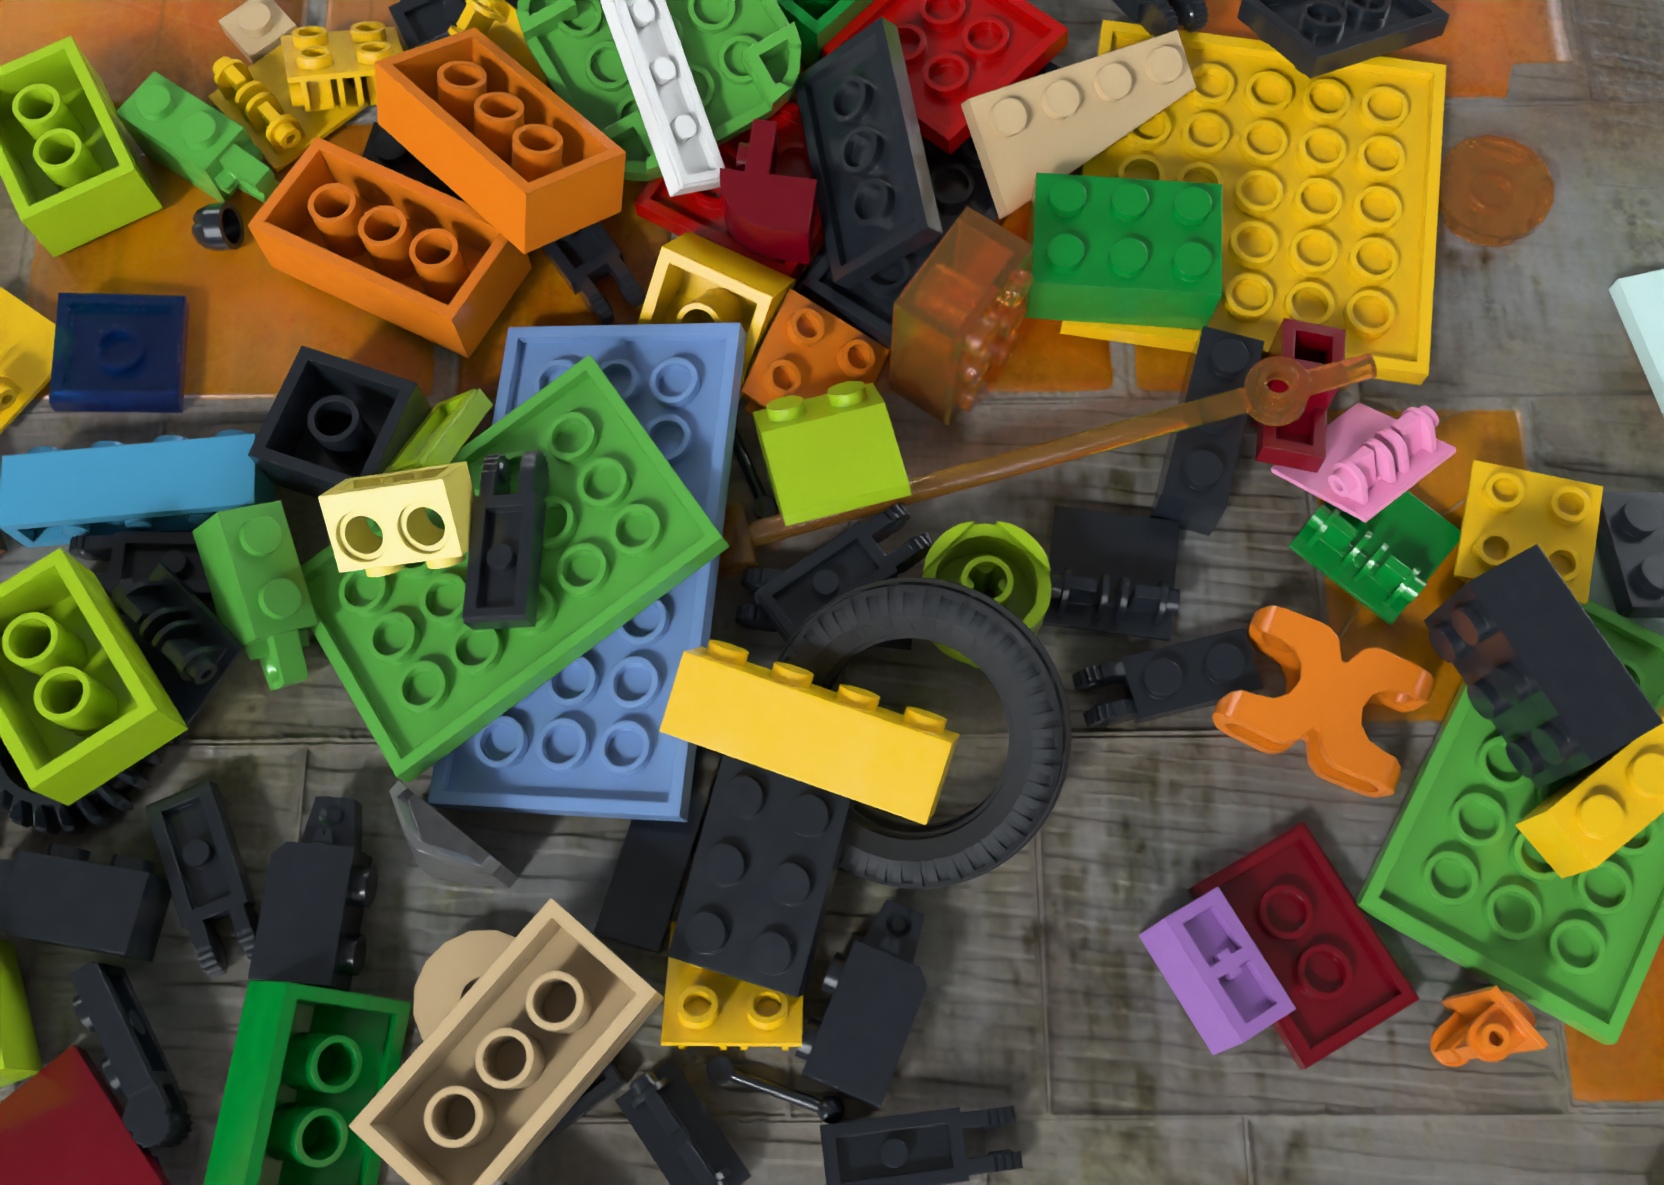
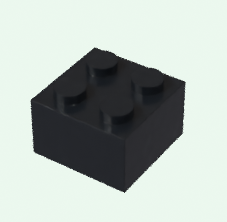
M302 345L248 456L273 484L318 499V496L345 479L382 474L432 408L417 382Z

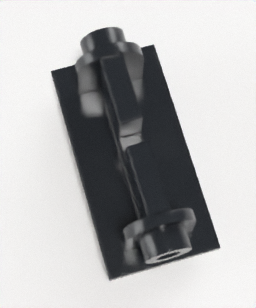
M673 1058L656 1071L650 1070L639 1077L629 1086L630 1090L615 1100L670 1185H741L752 1177Z

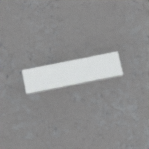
M600 0L670 197L719 188L720 168H726L666 0Z

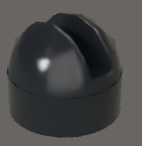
M232 203L208 204L198 209L194 214L193 221L195 224L192 226L191 232L199 245L213 251L237 250L241 247L244 238L243 222L239 211Z

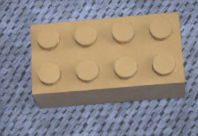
M550 898L351 1122L349 1127L410 1185H502L505 1182L508 1183L658 1007L664 997L562 906Z

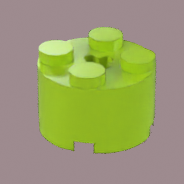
M975 521L960 523L942 534L934 542L926 556L921 577L958 583L981 593L986 592L988 589L992 590L995 593L993 599L1014 613L1036 636L1047 612L1052 593L1051 569L1048 557L1040 544L1018 526L1001 521H996V524H974ZM932 641L938 649L949 657L967 663L974 668H979L972 660L957 650Z

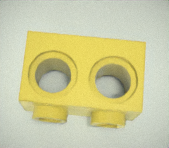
M467 461L349 478L318 496L339 573L365 569L368 577H380L404 569L407 563L426 561L427 568L440 569L466 560L465 553L469 551L475 496ZM426 507L433 509L441 516L444 521L445 530L432 524L427 516ZM366 517L373 519L380 526L383 538L371 531Z

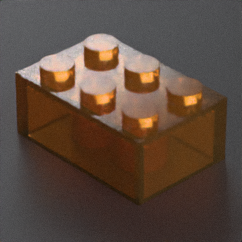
M965 208L894 302L889 376L890 390L948 426L961 409L969 413L976 406L988 384V381L983 378L994 363L1003 367L1019 344L1021 335L1015 331L1027 311V306L1021 302L1034 280V275L1028 272L1033 250L1032 244L973 209Z

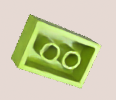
M68 36L0 66V175L21 222L53 257L59 256L163 208L123 123L115 113V106L102 79L72 36Z
M58 548L0 584V737L32 791L69 806L188 730L170 697L92 571L63 549Z

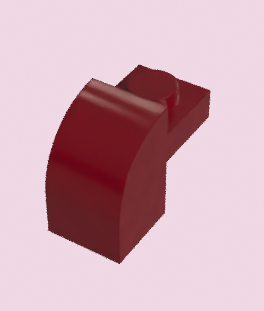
M753 119L749 143H739L736 170L720 168V188L727 228L742 247L755 255L773 260L810 264L818 213L817 179L776 175L779 161L777 121Z
M1288 318L1283 319L1267 353L1254 400L1251 427L1257 428L1255 461L1314 473L1319 471L1326 457L1327 408L1344 380L1345 329Z

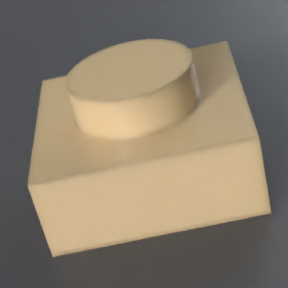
M248 0L218 21L226 36L251 64H254L281 45L280 36L292 35L291 32L298 28L274 0Z

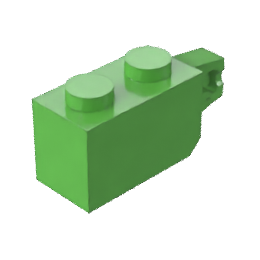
M155 71L115 112L143 153L221 203L227 202L237 189L265 203L280 184L274 179L275 174L272 170L262 163L264 154L254 145L243 126Z
M281 500L215 513L193 530L192 533L218 619L246 647L245 650L250 661L259 659L270 691L305 681L309 676L302 648L310 645L307 630L317 625L318 622Z

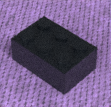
M1538 544L1467 582L1423 620L1429 628V638L1437 654L1446 662L1453 663L1468 685L1467 695L1472 706L1483 718L1492 721L1507 743L1506 753L1510 762L1521 775L1530 778L1537 789L1597 762L1664 723Z

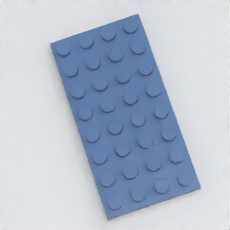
M741 323L509 327L492 425L590 354L722 535L747 334ZM720 554L435 763L427 803L438 809L688 822L697 745L659 732L683 651L701 646L707 648Z

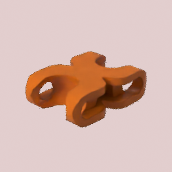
M1268 606L1257 610L1249 626V640L1253 648L1264 653L1280 665L1286 678L1285 695L1271 698L1244 690L1230 692L1218 700L1212 715L1215 726L1228 736L1267 754L1284 753L1298 740H1303L1306 745L1307 764L1318 777L1355 793L1372 798L1393 795L1401 776V766L1397 758L1386 753L1368 739L1361 724L1363 707L1375 705L1402 713L1414 711L1429 702L1435 687L1432 674L1422 667L1380 648L1363 649L1349 662H1343L1341 660L1339 638L1331 627L1282 607Z

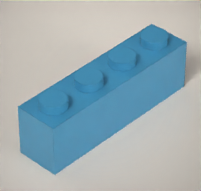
M223 430L218 432L215 437L188 439L177 435H164L156 437L152 443L129 445L117 441H98L93 443L91 448L73 450L39 446L31 448L28 454L2 456L0 529L26 548L70 544L72 536L114 535L115 531L192 532L219 511L274 502L275 484L267 478L248 456L257 435L242 430Z

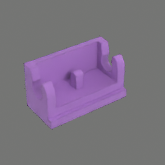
M1219 887L1192 901L1138 935L1212 1055L1244 1043L1296 1009Z

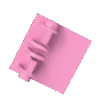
M1358 402L1327 425L1326 457L1317 473L1279 465L1271 467V472L1366 523L1455 454L1456 447L1436 438L1435 427L1439 424V418L1435 411L1428 406H1421L1419 408L1409 407L1396 420Z

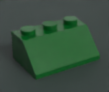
M249 980L204 1185H377L382 1158L349 1125L399 1070L412 1002L290 982Z

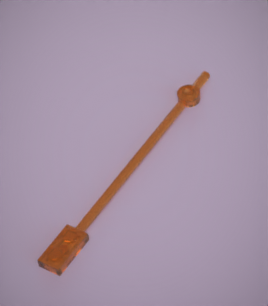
M1371 353L1307 370L1293 359L1282 356L1268 357L1257 362L1249 370L1244 387L913 477L908 479L911 490L910 496L790 526H785L781 514L750 522L748 512L742 502L730 505L725 510L722 534L730 547L720 553L717 579L742 573L748 567L760 568L755 548L757 546L878 514L899 502H903L905 506L1244 413H1249L1252 418L1265 425H1287L1297 420L1303 414L1310 395L1376 378V364ZM1271 380H1282L1287 383L1289 390L1283 393H1276L1271 391L1266 384Z

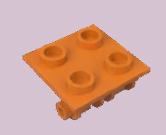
M789 288L740 389V393L744 395L748 402L745 410L753 416L752 412L766 409V405L774 399L793 395L807 399L828 394L827 390L831 386L841 382L861 381L864 384H875L890 350Z

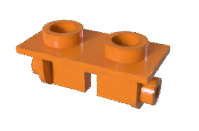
M1496 985L1445 997L1441 1002L1452 1015L1439 1025L1430 1037V1050L1434 1058L1441 1064L1449 1067L1462 1066L1471 1059L1498 1062L1505 1059L1509 1054L1543 1050L1549 1045L1535 1030L1536 1019L1529 1008L1515 995L1507 991H1501Z

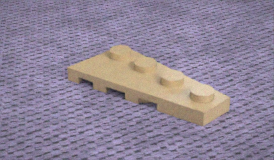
M1178 30L969 98L961 104L999 219L1008 216L1031 200L1036 173H1071L1196 87Z

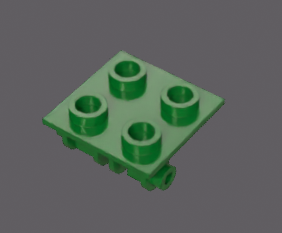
M1406 491L1366 523L1325 502L1309 519L1305 527L1288 547L1383 621L1391 625L1409 602L1411 603L1427 585V580L1458 544L1461 530L1409 491Z

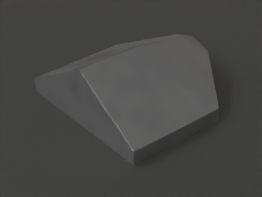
M399 780L389 792L407 842L418 866L428 876L437 880L510 888L518 879L510 870Z

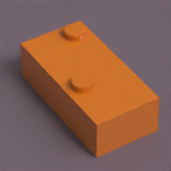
M476 27L375 61L378 124L523 254L621 212L626 151Z
M317 136L247 225L271 267L468 359L532 269L528 254H523L467 203Z

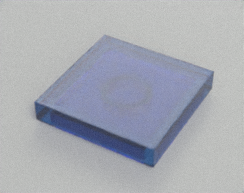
M59 293L49 404L56 412L183 413L189 303L186 296Z

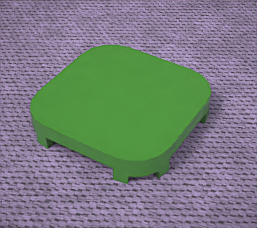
M518 0L516 14L527 47L555 94L626 151L624 179L651 181L663 177L600 0ZM666 0L718 147L752 128L753 119L766 120L789 101L799 78L802 43L795 23L789 24L776 0Z

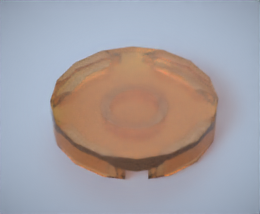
M1484 135L1465 139L1450 149L1441 162L1438 206L1441 213L1446 217L1443 223L1453 234L1473 244L1497 248L1511 245L1514 240L1527 238L1539 228L1553 205L1554 182L1547 165L1531 148L1511 138Z

